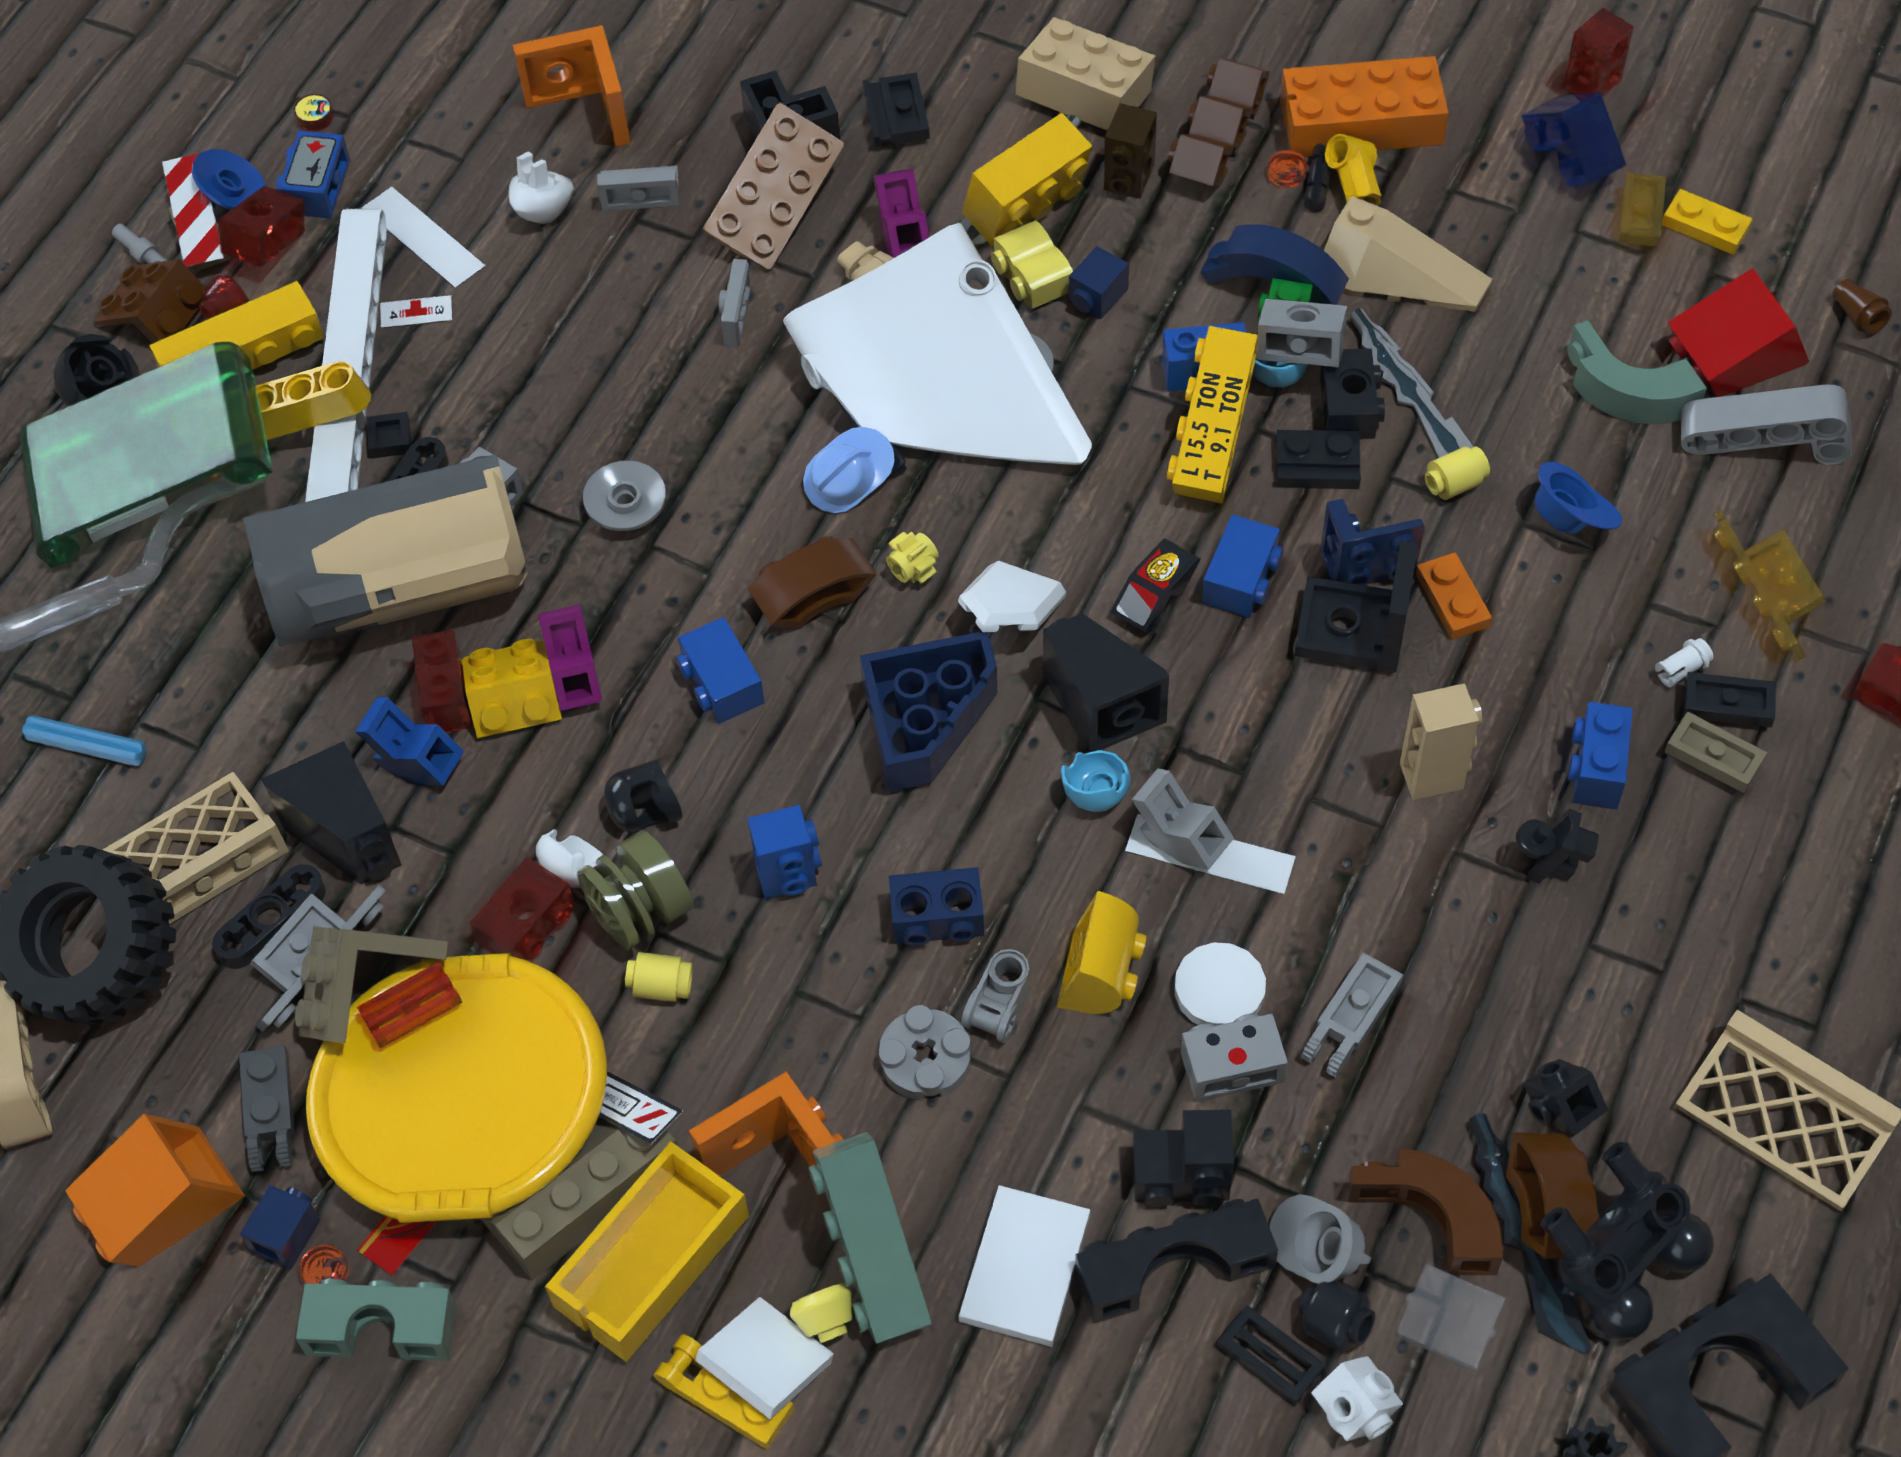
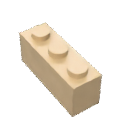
M1465 683L1413 694L1400 766L1413 800L1464 789L1467 772L1472 770V750L1477 747V728L1483 722L1480 704L1477 699L1470 698Z

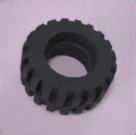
M65 845L53 848L49 852L50 855L40 853L29 860L30 868L28 870L18 869L10 878L13 885L8 891L3 889L0 894V980L7 982L4 985V990L13 1000L20 1001L22 1008L35 1014L44 1015L47 1018L86 1025H98L104 1020L113 1022L121 1019L126 1015V1009L137 1010L146 1002L147 998L144 994L147 991L155 992L163 981L162 978L158 977L162 968L169 969L173 955L168 954L170 943L176 942V928L170 927L169 920L175 917L172 903L162 900L166 896V890L159 880L152 879V872L142 864L133 862L130 858L85 845H77L73 848ZM96 895L106 915L105 940L95 960L86 969L71 976L66 970L60 954L61 931L70 912L83 900Z

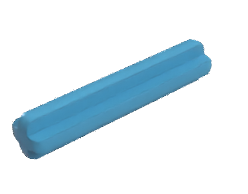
M34 715L27 717L22 727V733L28 741L133 766L141 765L144 757L147 755V748L143 741Z

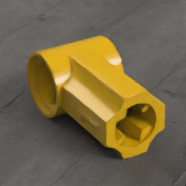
M1345 134L1334 135L1326 146L1325 161L1329 167L1337 169L1346 202L1353 196L1379 206L1381 204V193L1373 170L1377 160L1375 145L1369 141Z

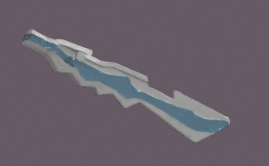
M1362 308L1353 311L1350 315V320L1362 336L1361 349L1372 348L1373 365H1380L1381 375H1383L1382 382L1395 388L1397 402L1415 408L1437 457L1440 458L1464 446L1472 448L1473 445L1452 417L1444 420L1431 401L1434 392L1414 367L1401 358L1399 355L1401 354V349L1381 326L1374 324Z

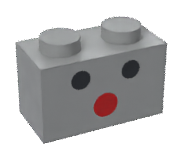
M1273 1013L1263 1016L1246 1014L1238 1017L1231 1023L1217 1026L1210 1023L1200 1024L1191 1028L1189 1032L1182 1033L1181 1056L1195 1102L1285 1083L1288 1062Z

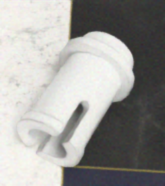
M1688 639L1684 642L1681 650L1656 663L1655 671L1660 672L1664 669L1665 671L1660 673L1658 677L1667 687H1673L1677 682L1686 677L1687 672L1706 670L1709 667V662L1713 660V652L1703 639Z

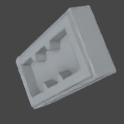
M733 259L728 288L720 292L719 313L722 314L721 326L724 346L738 347L741 343L752 288L750 268L747 260Z

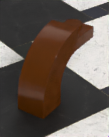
M1398 1149L1394 1166H1387L1385 1163L1378 1161H1369L1359 1166H1351L1347 1184L1348 1203H1403L1415 1206L1430 1215L1443 1232L1447 1247L1449 1275L1497 1276L1503 1259L1502 1239L1497 1216L1482 1189L1460 1168L1435 1155L1411 1149Z

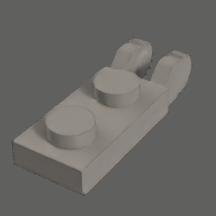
M1363 952L1318 1019L1316 1030L1306 1044L1301 1058L1312 1063L1320 1054L1327 1037H1332L1339 1041L1341 1045L1336 1053L1331 1056L1326 1073L1336 1078L1348 1062L1353 1050H1358L1402 983L1403 974Z

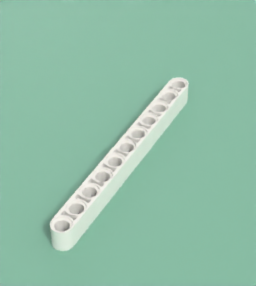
M382 208L343 209L340 218L322 366L339 361L348 362L369 388L386 244V217ZM367 407L355 415L314 427L305 502L358 489Z

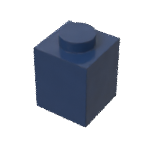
M1096 246L1069 276V302L1078 310L1088 312L1102 319L1128 290L1129 263Z
M269 1185L240 1235L251 1252L292 1269L319 1224L320 1219L311 1204L312 1199L307 1194L293 1187H288L286 1191Z

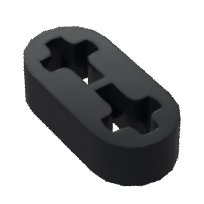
M423 437L416 440L390 476L389 481L447 467L449 461L442 441L434 437ZM422 457L427 458L424 463L422 462Z

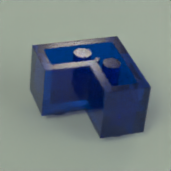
M1601 92L1557 96L1521 115L1525 125V136L1533 146L1534 151H1556L1559 159L1560 173L1566 179L1568 186L1590 185L1627 165Z

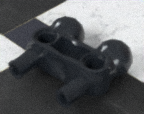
M1628 1142L1615 1143L1602 1156L1603 1161L1624 1187V1191L1585 1233L1570 1215L1567 1208L1562 1209V1207L1553 1209L1544 1216L1540 1223L1563 1253L1560 1270L1561 1279L1565 1287L1574 1294L1582 1295L1588 1305L1592 1307L1591 1315L1598 1329L1610 1338L1620 1341L1634 1339L1642 1335L1653 1320L1654 1304L1649 1292L1635 1280L1655 1257L1659 1263L1673 1272L1680 1274L1694 1272L1707 1264L1713 1253L1714 1245L1713 1235L1708 1224L1698 1216L1690 1213V1199L1686 1191L1677 1184L1669 1183L1662 1173L1648 1171Z

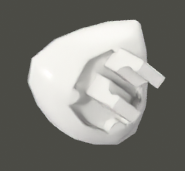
M530 152L518 156V174L512 178L509 185V201L513 210L527 221L540 224L552 222L560 216L572 198L574 186L571 180L560 174L547 171V163L544 160L533 163V154Z

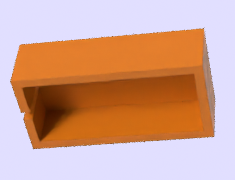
M1436 56L1283 69L1280 104L1291 158L1312 156L1313 149L1317 144L1327 145L1328 141L1336 134H1345L1369 141L1375 145L1377 151L1444 145L1449 112Z

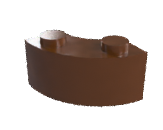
M825 536L779 561L770 562L760 570L759 577L748 590L771 626L801 629L811 618L828 608L840 604H853L877 573L853 538L833 539L831 536Z
M1514 1132L1505 1178L1514 1187L1520 1203L1522 1217L1521 1241L1545 1259H1562L1563 1253L1540 1223L1544 1216L1558 1207H1562V1209L1567 1208L1570 1215L1585 1233L1600 1217L1586 1156L1564 1134Z

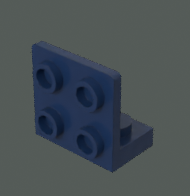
M1344 499L1327 502L1320 553L1330 579L1365 586L1369 583L1387 579L1394 580L1400 541L1418 544L1414 574L1418 564L1425 526L1422 519H1416L1360 532L1358 519L1354 513L1349 514Z

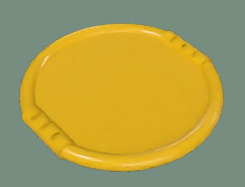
M510 953L446 957V960L422 958L421 962L397 971L378 982L350 1005L345 1043L323 1041L310 1072L306 1094L307 1125L313 1148L328 1175L343 1191L367 1208L387 1217L397 1219L400 1223L493 1218L494 1214L505 1211L542 1190L573 1161L583 1148L596 1124L605 1096L607 1058L604 1041L599 1026L583 999L565 981L535 963L511 956Z

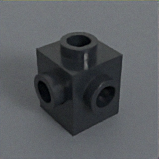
M1561 1059L1543 1065L1538 1070L1537 1075L1523 1084L1531 1100L1528 1106L1533 1117L1541 1125H1548L1571 1136L1609 1111L1592 1072L1585 1067H1579Z

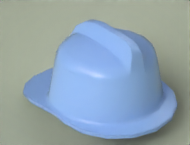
M858 427L851 428L840 434L813 457L807 465L804 474V489L810 502L820 510L830 513L846 512L858 505L891 474L895 460L893 447L888 438L878 430Z

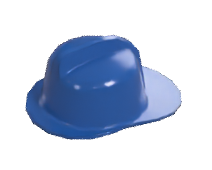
M1546 462L1539 467L1538 477L1541 485L1536 493L1534 503L1539 514L1557 531L1570 534L1580 532L1588 525L1605 530L1617 529L1622 525V516L1608 500L1591 488L1577 472L1557 462Z

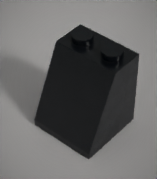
M1083 613L1071 618L1058 619L1049 627L1043 629V676L1088 753L1105 749L1167 722L1169 675L1164 668Z
M344 741L262 778V782L283 829L358 883L364 884L370 880L384 878L393 869L402 866L387 824Z

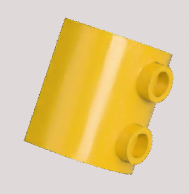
M1097 891L1074 928L1056 1007L1089 1014H1104L1116 1010L1121 1005L1122 999L1126 1001L1132 999L1138 976L1129 973L1128 970L1131 959L1140 960L1146 943V935L1137 932L1139 916L1128 903L1115 896Z

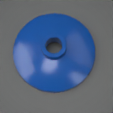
M220 149L206 150L201 152L192 164V176L198 188L210 200L224 208L240 212L252 211L257 209L266 197V184L261 174L251 163L237 154Z

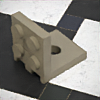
M313 926L310 954L307 953L305 955L301 968L302 979L306 981L304 999L298 1002L295 1013L296 1026L300 1027L299 1036L330 1042H346L358 950L446 960L448 941Z

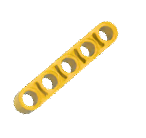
M339 361L186 406L175 413L170 424L176 437L194 457L202 459L355 415L367 407L371 400V392L348 362Z

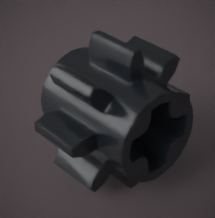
M1591 1417L1588 1418L1582 1433L1578 1429L1570 1428L1566 1438L1574 1446L1566 1448L1562 1457H1593L1589 1455L1587 1450L1590 1451L1594 1446L1602 1451V1453H1598L1595 1457H1619L1625 1453L1628 1445L1625 1442H1617L1613 1434L1615 1429L1613 1423L1606 1428L1595 1425V1421Z

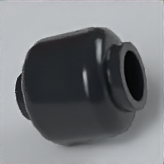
M1337 1279L1330 1283L1323 1281L1316 1288H1308L1299 1304V1313L1303 1315L1302 1322L1305 1333L1310 1338L1337 1351H1347L1353 1346L1364 1344L1375 1323V1312L1371 1309L1369 1297L1364 1292Z

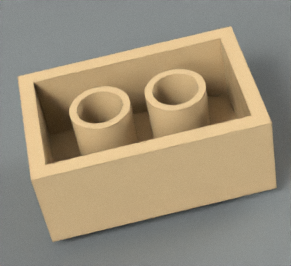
M1053 17L1018 58L1015 95L1074 118L1077 116L1079 120L1108 130L1119 103L1139 107L1150 94L1155 55Z

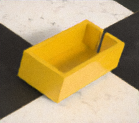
M670 1141L545 1286L553 1307L585 1332L590 1328L594 1339L627 1363L747 1220L749 1212L745 1194Z

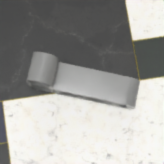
M1817 385L1689 401L1681 408V447L1690 454L1705 455L1811 443L1814 458L1821 464H1842L1852 457L1851 417L1845 390L1840 386Z

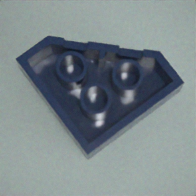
M977 632L860 655L862 683L888 792L932 783L998 694L997 665L988 632Z

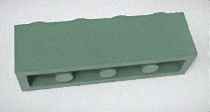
M868 1132L812 1150L816 1164L808 1167L817 1195L826 1193L831 1210L824 1212L823 1216L831 1240L840 1238L845 1253L844 1257L837 1260L846 1286L854 1284L860 1302L852 1304V1308L860 1331L869 1330L875 1342L880 1343L931 1325L932 1322L874 1139Z

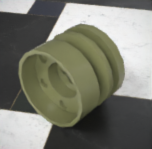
M644 830L639 831L617 846L616 850L621 868L608 857L602 855L596 860L598 872L589 865H586L577 872L579 884L592 914L602 928L611 934L617 943L627 951L639 944L638 933L645 938H649L655 933L649 915L650 912L662 923L669 925L694 907L690 891L679 870L658 841Z

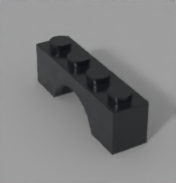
M1234 1199L1222 1204L1217 1211L1201 1216L1198 1213H1188L1175 1219L1172 1225L1155 1230L1153 1227H1142L1131 1232L1126 1239L1110 1244L1105 1240L1093 1242L1085 1246L1080 1253L1075 1254V1273L1093 1324L1139 1310L1140 1295L1146 1280L1156 1269L1168 1262L1180 1259L1199 1260L1218 1269L1231 1282L1275 1268L1278 1248L1259 1199L1247 1202L1243 1199Z

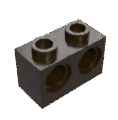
M1119 103L1105 135L1104 190L1141 199L1155 166L1157 112Z

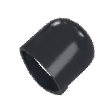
M658 759L621 770L613 774L606 782L604 797L607 810L614 824L625 832H639L650 825L665 821L671 824L680 821L683 817L679 801L669 785ZM651 807L637 817L635 810Z

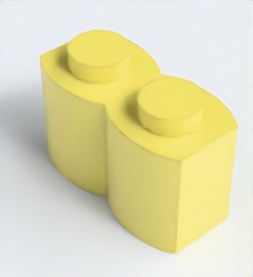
M1033 221L994 238V252L991 253L992 263L1000 275L1005 274L1010 280L1012 292L1017 300H1023L1031 309H1034L1069 293V276L1073 270L1063 253L1054 246L1048 233L1040 223Z

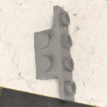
M378 885L347 922L311 893L258 953L250 964L284 992L282 997L256 1025L259 1030L263 1032L271 1023L279 1028L296 1009V1006L290 1001L300 989L305 991L306 981L302 979L301 968L305 955L307 953L310 954L313 926L352 930L359 921L367 926L384 907L377 901L386 891L383 887Z

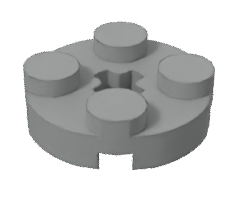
M923 1005L911 1007L906 1014L900 1015L888 1025L880 1040L879 1061L887 1083L901 1095L915 1100H925V1096H934L939 1093L940 1097L952 1093L963 1083L970 1070V1037L961 1023L951 1015L939 1010H930ZM921 1046L933 1047V1053L937 1057L934 1060L925 1058L922 1062L916 1061V1049Z

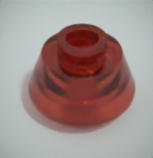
M216 274L201 293L203 302L199 304V307L208 320L249 302V299L240 285L231 276Z

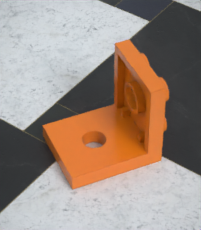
M603 25L513 44L527 109L601 93L615 146L631 144L622 90ZM564 66V68L560 71H549L553 67Z
M787 1071L689 1130L696 1160L719 1176L787 1134L809 1166L816 1164L812 1150L844 1140L839 1133L831 1136L823 1124L826 1121V1116L818 1102L812 1096L806 1099Z

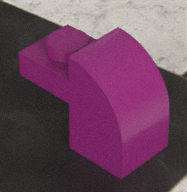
M912 168L873 176L880 211L878 215L888 253L893 258L929 238L926 214L920 208L916 180Z
M580 604L539 613V622L560 711L602 702Z

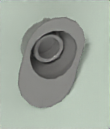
M1302 1194L1289 1197L1277 1207L1271 1218L1269 1227L1278 1248L1277 1262L1285 1269L1314 1283L1320 1284L1323 1281L1330 1283L1336 1279H1344L1351 1276L1359 1268L1360 1264H1369L1371 1261V1257L1364 1253L1365 1236L1361 1227L1341 1209L1320 1199Z

